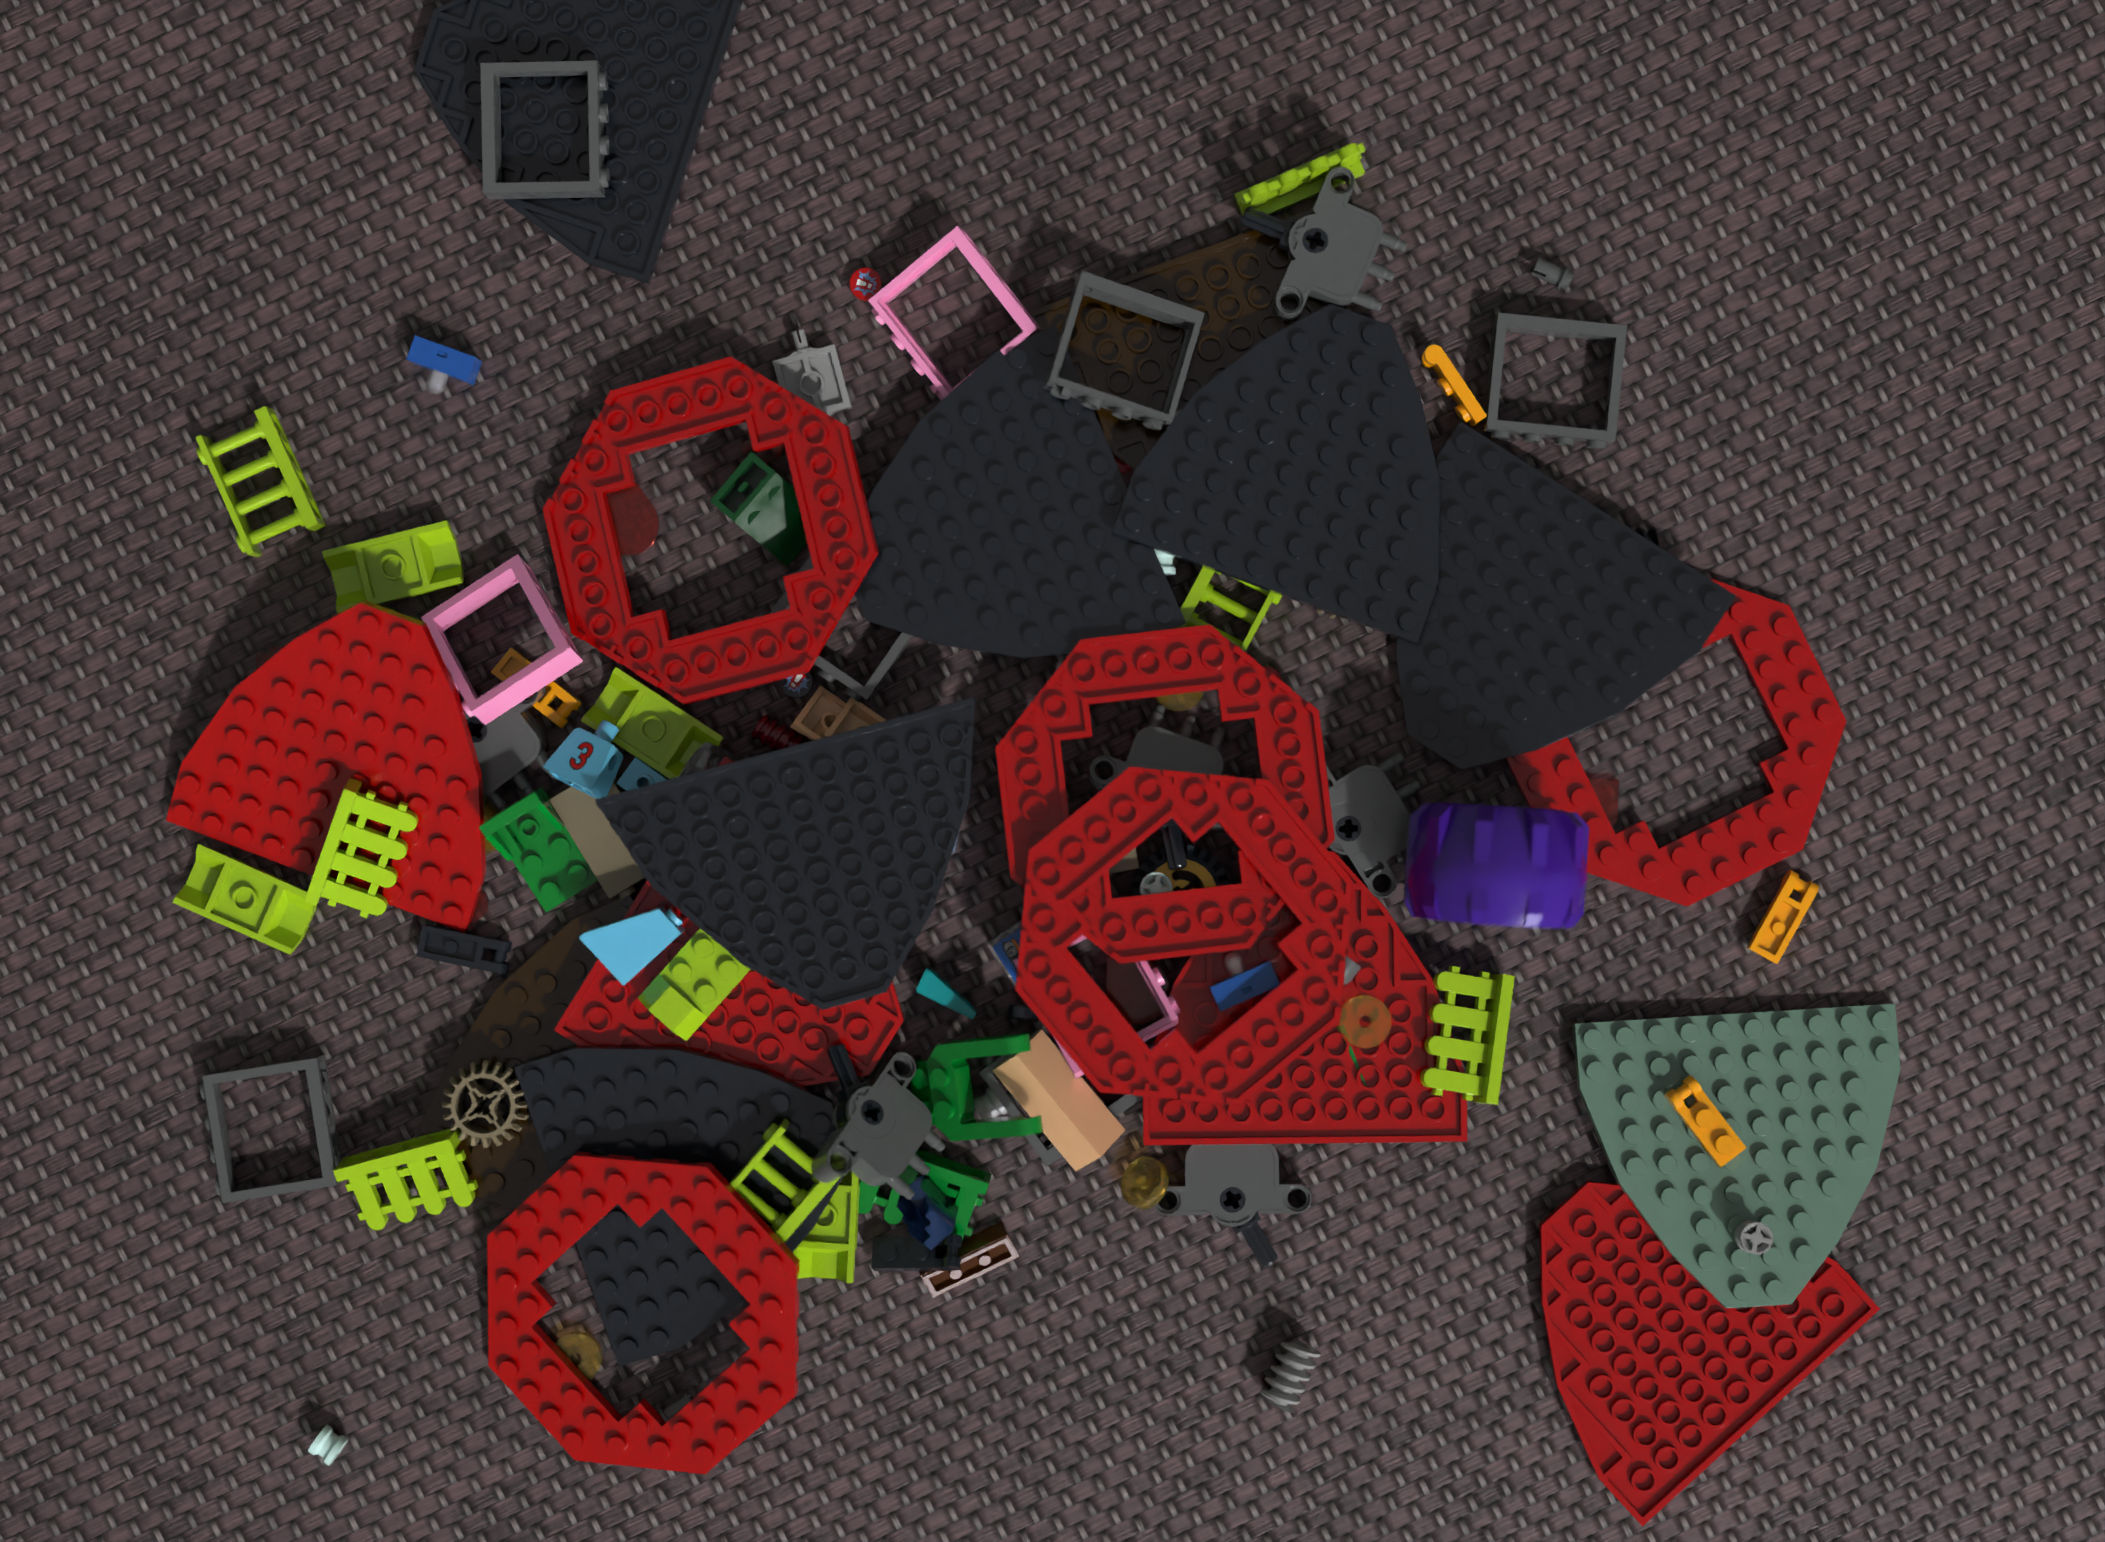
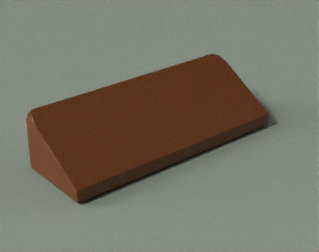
M999 1222L962 1240V1247L958 1248V1258L961 1259L960 1270L919 1271L931 1296L934 1298L1018 1258L1019 1254L1003 1222ZM946 1249L938 1251V1258L945 1257Z

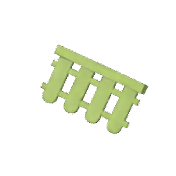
M1351 143L1235 193L1234 198L1242 216L1247 207L1273 215L1319 195L1328 173L1336 167L1348 168L1354 174L1355 179L1363 176L1365 171L1360 160L1362 159L1361 153L1366 151L1363 143L1358 145L1357 143ZM1335 179L1331 181V186L1335 188L1346 182L1342 179Z
M349 778L341 795L304 902L317 906L320 898L323 897L329 899L327 904L329 906L335 907L338 902L361 910L359 916L367 918L369 914L378 916L385 912L388 901L383 895L377 893L378 887L390 888L395 885L398 873L393 867L387 866L389 858L400 860L405 857L408 845L403 839L397 838L399 830L405 832L413 831L418 824V816L415 812L408 810L409 804L403 801L397 806L375 798L377 793L375 791L368 790L367 795L360 793L359 790L362 782ZM351 813L359 815L357 823L349 820ZM367 818L391 826L389 834L366 827ZM341 841L349 843L347 851L339 849ZM357 847L380 854L379 862L356 855ZM331 869L339 871L337 879L329 877ZM347 875L370 882L369 890L345 882Z
M1449 966L1448 972H1438L1433 979L1436 989L1446 993L1444 1004H1434L1429 1009L1430 1019L1435 1023H1440L1441 1029L1440 1036H1430L1425 1041L1424 1047L1426 1052L1437 1056L1435 1068H1426L1421 1072L1420 1081L1425 1087L1432 1088V1095L1442 1096L1443 1090L1463 1093L1462 1100L1498 1105L1515 976L1479 971V977L1459 974L1460 967ZM1456 994L1476 997L1474 1009L1455 1006ZM1452 1026L1471 1029L1470 1041L1450 1038ZM1447 1058L1467 1061L1466 1073L1446 1070Z
M458 1128L453 1132L450 1129L344 1157L334 1168L333 1173L337 1182L349 1179L345 1187L348 1192L354 1191L361 1208L357 1213L359 1220H366L368 1226L373 1230H381L388 1222L387 1214L395 1212L399 1221L408 1223L417 1214L416 1206L423 1204L428 1213L438 1215L446 1206L445 1198L451 1196L458 1206L468 1207L475 1199L474 1190L478 1188L476 1179L470 1181L462 1162L466 1159L464 1150L458 1151L456 1148L461 1142L458 1139L459 1134L462 1132L461 1129ZM441 1167L448 1187H440L433 1169ZM405 1176H412L419 1195H411L404 1178ZM376 1184H383L390 1200L389 1203H382L375 1186Z

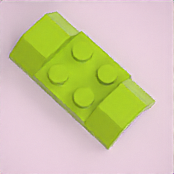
M447 520L322 551L323 558L331 571L337 594V614L363 600L381 605L462 584L464 580V568L457 539Z
M615 667L607 686L595 704L581 719L583 723L594 730L598 728L602 720L615 725L619 731L612 742L669 779L680 777L690 759L703 745L719 750L724 739L722 735L618 667Z
M198 844L196 848V861L186 884L173 900L174 904L289 955L295 951L303 940L317 907L304 902L307 894L306 890L202 844Z
M699 929L642 992L638 999L672 1032L687 1041L751 969L742 965L719 943L714 941L702 929Z
M852 1171L845 1174L814 1228L793 1251L800 1260L798 1279L817 1277L838 1279L846 1283L854 1282L860 1185L859 1178Z

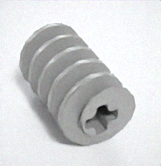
M1292 1340V1342L1281 1341L1280 1345L1287 1353H1276L1275 1357L1282 1364L1281 1366H1270V1369L1277 1374L1276 1378L1265 1377V1381L1272 1387L1271 1389L1261 1388L1260 1393L1274 1406L1284 1411L1295 1413V1409L1290 1404L1297 1405L1301 1401L1295 1392H1305L1306 1387L1301 1381L1310 1380L1311 1374L1306 1369H1314L1316 1367V1362L1311 1357H1320L1321 1353L1312 1346L1297 1340Z

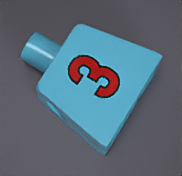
M606 720L601 721L594 734L580 727L575 728L543 767L557 780L595 799L607 797L623 760V754L611 744L619 729Z

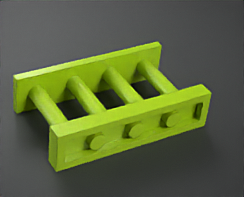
M267 406L254 411L258 419L254 422V426L214 444L211 438L199 435L195 437L199 445L196 448L197 455L204 465H208L238 532V535L235 536L236 542L243 553L246 552L247 555L253 557L263 555L258 543L293 527L301 525L312 531L326 527L276 411ZM259 437L267 439L271 450L267 451L268 455L226 473L219 455ZM273 466L280 468L284 477L281 480V484L239 502L232 487L233 484ZM286 495L289 498H293L297 507L294 509L293 514L252 532L245 516L246 513Z
M1202 567L1180 608L1186 623L1176 628L1209 625V623L1199 619V614L1194 612L1199 600L1203 603L1208 601L1252 624L1243 641L1214 627L1230 642L1246 652L1271 603L1277 605L1282 595L1235 579L1266 595L1257 613L1213 590L1214 586L1209 584L1214 572L1219 575L1221 573Z
M784 1119L779 1126L772 1123L761 1137L765 1142L730 1182V1185L752 1209L772 1224L770 1228L774 1230V1233L784 1243L840 1179L838 1178L829 1183H822L814 1177L811 1170L813 1159L783 1135L790 1123L787 1119ZM773 1145H776L813 1176L812 1180L815 1183L808 1191L804 1188L801 1190L762 1159ZM753 1168L792 1200L791 1204L794 1208L788 1215H785L783 1212L779 1214L742 1183Z

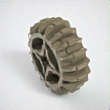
M484 1060L481 1068L475 1061L470 1063V1071L465 1067L458 1070L460 1078L453 1076L449 1079L451 1085L456 1089H444L443 1093L451 1097V1100L443 1101L442 1107L451 1108V1112L443 1117L444 1120L454 1119L455 1123L449 1127L451 1132L458 1128L462 1130L458 1137L459 1140L462 1141L470 1135V1145L475 1146L481 1138L483 1148H488L492 1138L494 1144L500 1146L503 1144V1137L508 1141L514 1138L512 1129L518 1132L523 1129L522 1123L517 1119L526 1120L529 1117L527 1112L521 1110V1108L528 1107L526 1100L521 1099L524 1092L522 1089L519 1090L517 1086L520 1084L518 1078L514 1080L510 1078L514 1073V1068L510 1067L502 1073L503 1063L500 1061L494 1065L493 1070L490 1060ZM475 1079H491L501 1084L502 1087L496 1091H490L483 1084L479 1085ZM468 1087L470 1090L468 1094L471 1097L472 1105L467 1112H464L463 1094ZM508 1094L510 1113L505 1121L502 1117L504 1113L501 1109V1102ZM498 1096L491 1101L492 1104L489 1105V1108L475 1112L481 1107L485 1099ZM476 1117H483L490 1124L494 1123L497 1128H480L471 1121Z

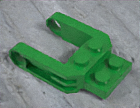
M1029 1033L953 1040L936 1045L928 1059L915 1060L916 1072L910 1081L912 1094L929 1109L932 1116V1125H936L950 1141L1017 1137L1043 1132L1041 1115L1031 1118H1023V1115L975 1119V1105L969 1065L966 1062V1058L1008 1055L1030 1051Z

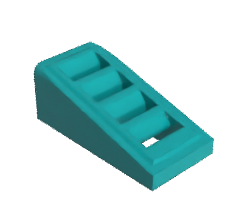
M926 968L916 988L917 992L970 1019H974L977 1012L975 1007L932 968Z

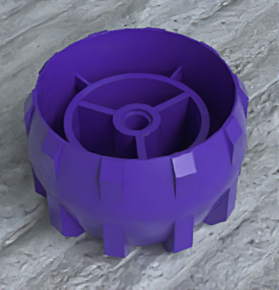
M1434 802L1433 804L1422 803L1409 815L1403 903L1410 916L1430 920L1516 927L1573 928L1584 914L1589 826L1577 813L1566 812L1565 810Z

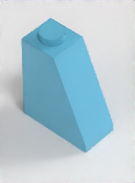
M664 906L590 929L583 933L579 939L624 986L685 930L681 925L684 921L674 909L670 908L667 910Z

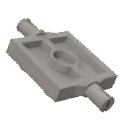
M804 329L798 330L801 343L797 331L792 332L796 351L788 357L772 361L778 384L830 416L835 412L852 408L835 344L822 348H812L808 346Z

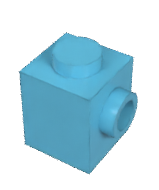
M635 757L616 784L629 791L666 781L669 778Z

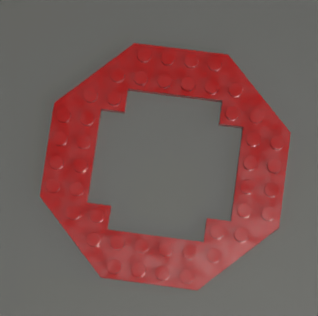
M727 357L611 390L604 401L606 404L598 418L593 420L581 441L583 444L575 458H571L560 477V484L552 498H548L542 509L571 634L589 643L601 653L635 672L636 675L664 690L683 704H690L808 673L878 555L849 427L733 357ZM747 422L753 451L759 452L785 445L813 569L783 577L790 609L672 640L665 610L660 609L638 616L634 615L607 494L636 486L629 454Z
M1713 579L1711 580L1735 594L1736 598L1702 648L1728 635L1730 636L1785 747V750L1757 763L1771 791L1770 793L1658 848L1645 820H1641L1616 833L1614 832L1568 737L1539 750L1505 758L1529 808L1574 812L1589 826L1588 874L1686 907L1803 850L1846 724L1842 710L1790 606Z
M1210 624L1081 639L995 747L1010 878L1025 889L1028 850L1069 817L1060 741L1092 737L1089 705L1217 690L1221 722L1253 718L1260 779L1270 780L1323 846L1328 849L1335 840L1319 710L1295 693L1292 688L1273 673L1271 674L1258 664L1254 658L1240 647L1230 642ZM1241 850L1237 851L1240 884L1112 899L1108 870L1071 901L1092 926L1082 935L1119 964L1249 949L1285 903Z
M1130 766L1028 850L1015 990L1099 1092L1240 1105L1341 1020L1342 988L1344 987L1346 943L1348 941L1349 910L1353 881L1270 780ZM1171 818L1192 843L1216 823H1219L1301 923L1276 944L1297 970L1197 1053L1176 1028L1149 1049L1067 949L1070 944L1092 927L1071 901Z
M577 1152L487 1236L488 1366L575 1461L706 1474L798 1393L797 1362L799 1361V1336L797 1335V1319L799 1318V1292L797 1290L800 1260L711 1163L698 1162L697 1164L679 1163V1160L658 1158L644 1160L635 1159L634 1156L611 1154L608 1156L591 1155L588 1152ZM617 1204L639 1227H642L663 1208L750 1303L728 1324L748 1345L749 1349L666 1422L645 1398L622 1417L536 1323L557 1304L536 1278Z

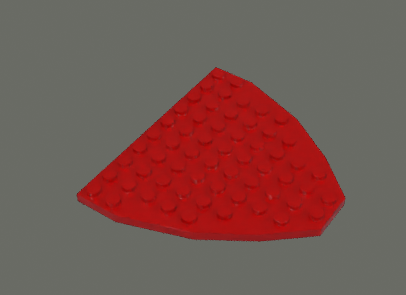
M363 600L295 638L233 689L182 761L166 821L313 876L341 795L349 778L361 781L360 793L367 795L368 790L377 792L375 798L397 806L403 801L409 804L407 809L415 812L418 816V824L413 831L405 832L399 830L397 838L403 839L408 845L405 857L400 860L391 858L388 860L387 866L393 867L398 873L395 885L390 888L379 886L377 893L383 895L389 905L465 933L470 927L486 875L485 836L479 828L484 823L483 776L464 709L461 705V699L427 624ZM351 813L349 820L357 823L359 815ZM368 818L365 824L366 827L389 834L391 826ZM341 841L339 849L347 851L349 843ZM357 847L355 851L356 855L379 862L381 857L380 854ZM331 869L329 877L337 879L339 871ZM347 875L345 882L369 890L371 884Z
M724 756L718 766L732 763L735 761L727 756ZM647 880L624 918L664 906L667 910L670 908L674 909L684 921L681 925L685 930L624 986L598 959L554 1031L577 1045L682 1047L762 1068L798 1085L808 1086L838 1081V1077L827 1054V1049L838 1043L845 1045L857 1076L870 1075L903 1023L904 1016L893 981L885 993L822 1010L799 995L774 983L767 977L750 970L690 1038L685 1041L655 1017L641 1003L638 997L700 928L669 900L657 892Z
M1334 851L1328 852L1353 881L1346 956L1361 967L1350 983L1342 988L1341 1021L1240 1105L1143 1096V1145L1468 1142L1467 1100H1462L1463 1093L1443 1090L1442 1096L1432 1095V1088L1425 1087L1420 1081L1421 1072L1426 1068H1435L1437 1056L1426 1052L1424 1047L1425 1041L1430 1036H1440L1441 1024L1433 1022L1429 1017L1431 1006L1441 1004L1433 979L1388 910ZM1286 904L1283 905L1272 921L1265 927L1251 948L1190 955L1175 978L1169 996L1172 995L1181 1011L1176 1014L1179 1023L1156 1035L1153 1046L1176 1028L1197 1053L1273 990L1271 989L1223 1011H1219L1208 988L1209 985L1241 971L1243 973L1245 972L1243 970L1266 960L1271 962L1279 983L1297 970L1276 945L1301 924ZM1343 1025L1347 1037L1339 1032L1337 1026ZM1350 1045L1359 1065L1358 1070L1349 1054ZM1447 1058L1446 1070L1465 1073L1461 1060ZM1361 1073H1362V1075H1363V1078H1364V1080H1365V1083H1366L1367 1087L1364 1085V1083H1363V1081H1362V1079H1361V1077H1360V1074H1361Z
M1586 1180L1539 1223L1540 1302L1556 1387L1596 1476L1642 1527L1880 1310L1840 1264L1828 1256L1792 1304L1725 1308L1667 1252L1617 1183Z

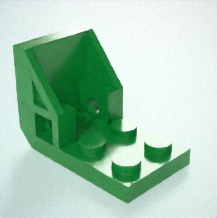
M540 787L481 824L479 828L485 838L507 861H513L544 911L548 912L598 880L549 801L551 799L550 796Z

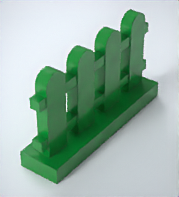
M918 1149L916 1154L930 1167V1171L927 1176H930L928 1179L945 1195L956 1198L955 1205L958 1207L954 1230L950 1234L960 1235L962 1240L964 1235L971 1237L974 1227L968 1225L974 1206L981 1207L984 1197L978 1194H986L992 1174ZM908 1164L899 1177L910 1185L921 1175H918L920 1172L915 1171ZM861 1180L859 1213L866 1214L871 1211L873 1204L886 1207L884 1211L886 1222L898 1224L903 1218V1214L897 1208L900 1194L893 1188L889 1197L877 1194L879 1186H869ZM948 1183L953 1184V1185H956V1186H959L960 1189H959V1188H956V1187H953V1186H950V1185H948Z

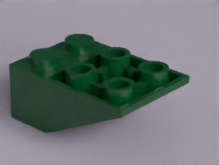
M750 452L712 497L710 502L788 567L807 544L795 488L753 452Z

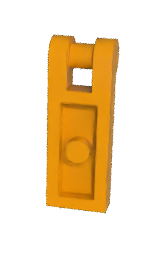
M1439 345L1428 346L1421 355L1422 364L1427 368H1433L1440 378L1437 380V384L1441 391L1447 397L1451 395L1457 406L1454 408L1459 418L1464 423L1469 422L1473 427L1487 417L1486 413L1444 350Z
M510 647L491 673L503 682L532 662L516 649ZM552 681L546 685L545 695L532 706L556 725L563 728L568 722L567 717L573 710L577 711L582 702L557 682ZM556 696L563 701L557 710L550 706V703Z
M1791 869L1785 874L1779 890L1746 947L1775 964H1778L1819 890L1818 884L1811 880L1806 882L1800 879V875ZM1793 889L1801 893L1798 902L1789 897Z
M1689 1075L1682 1080L1683 1084L1676 1090L1672 1088L1664 1096L1715 1164L1721 1168L1745 1150L1746 1146L1704 1093L1697 1080L1692 1075ZM1692 1095L1696 1101L1687 1108L1683 1100Z

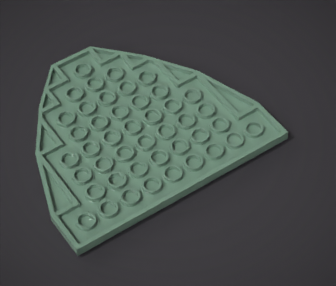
M1895 1004L1573 1023L1578 1091L1617 1184L1667 1252L1725 1308L1792 1304L1838 1243L1878 1166L1901 1069ZM1689 1075H1692L1697 1080L1704 1093L1746 1146L1745 1150L1721 1168L1715 1164L1664 1096L1672 1088L1674 1090L1679 1088L1683 1084L1682 1080ZM1690 1095L1683 1101L1688 1108L1696 1100ZM1754 1220L1765 1224L1771 1230L1773 1243L1766 1253L1753 1255L1741 1250L1736 1245L1734 1232L1741 1222Z

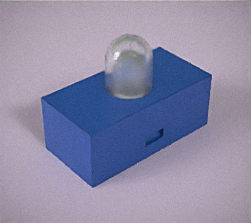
M416 335L406 358L409 362L430 370L426 381V388L432 394L442 393L449 377L474 386L482 361L474 356Z
M1230 952L1224 958V966L1229 977L1209 985L1208 988L1217 1009L1223 1011L1269 991L1280 983L1270 961L1266 960L1247 969L1242 956L1237 952Z

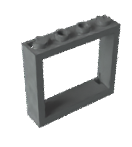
M598 61L480 63L483 194L489 199L605 197V187H609L610 173L609 168H604V155H609L608 135H604V123L609 121L608 104L603 103V91L608 90L607 72L603 71ZM588 75L590 181L502 183L500 77Z
M1081 271L1074 283L1043 388L1051 390L1050 393L1053 396L1061 399L1072 397L1081 400V404L1090 409L1099 410L1102 407L1113 411V416L1123 420L1134 418L1143 421V425L1149 429H1166L1167 426L1173 423L1205 313ZM1083 295L1184 329L1161 411L1059 377Z
M1497 313L1493 318L1484 407L1487 417L1483 419L1482 432L1490 433L1491 438H1498V440H1509L1510 435L1522 436V441L1529 443H1541L1542 438L1554 439V444L1559 446H1573L1574 442L1587 443L1586 448L1605 449L1606 445L1615 442L1627 325ZM1506 332L1613 342L1604 430L1497 420Z
M811 556L807 558L799 572L813 569ZM786 591L770 614L786 610L789 607ZM901 632L865 686L821 656H818L814 662L820 668L817 674L832 684L837 679L847 687L843 692L856 701L860 702L862 697L870 701L913 636Z
M1039 1019L1033 1024L1036 1029L1029 1033V1038L1041 1029L1047 1035L1050 1034V1031ZM1011 1054L988 1056L981 1061L984 1067L980 1069L979 1073L996 1097L1000 1099L999 1101L1010 1116L1023 1115L992 1071ZM1120 1094L1105 1106L1117 1117L1141 1100L1143 1096ZM1037 1134L1025 1136L1046 1166H1049L1062 1156L1053 1144L1046 1147Z
M325 1055L212 1072L202 1076L203 1081L200 1084V1093L202 1099L206 1100L208 1113L205 1115V1125L207 1131L211 1132L213 1145L210 1147V1156L213 1164H216L218 1176L215 1179V1188L217 1194L221 1195L222 1203L335 1186L344 1182H337L333 1173L334 1168L342 1158ZM306 1070L322 1176L237 1190L220 1083Z

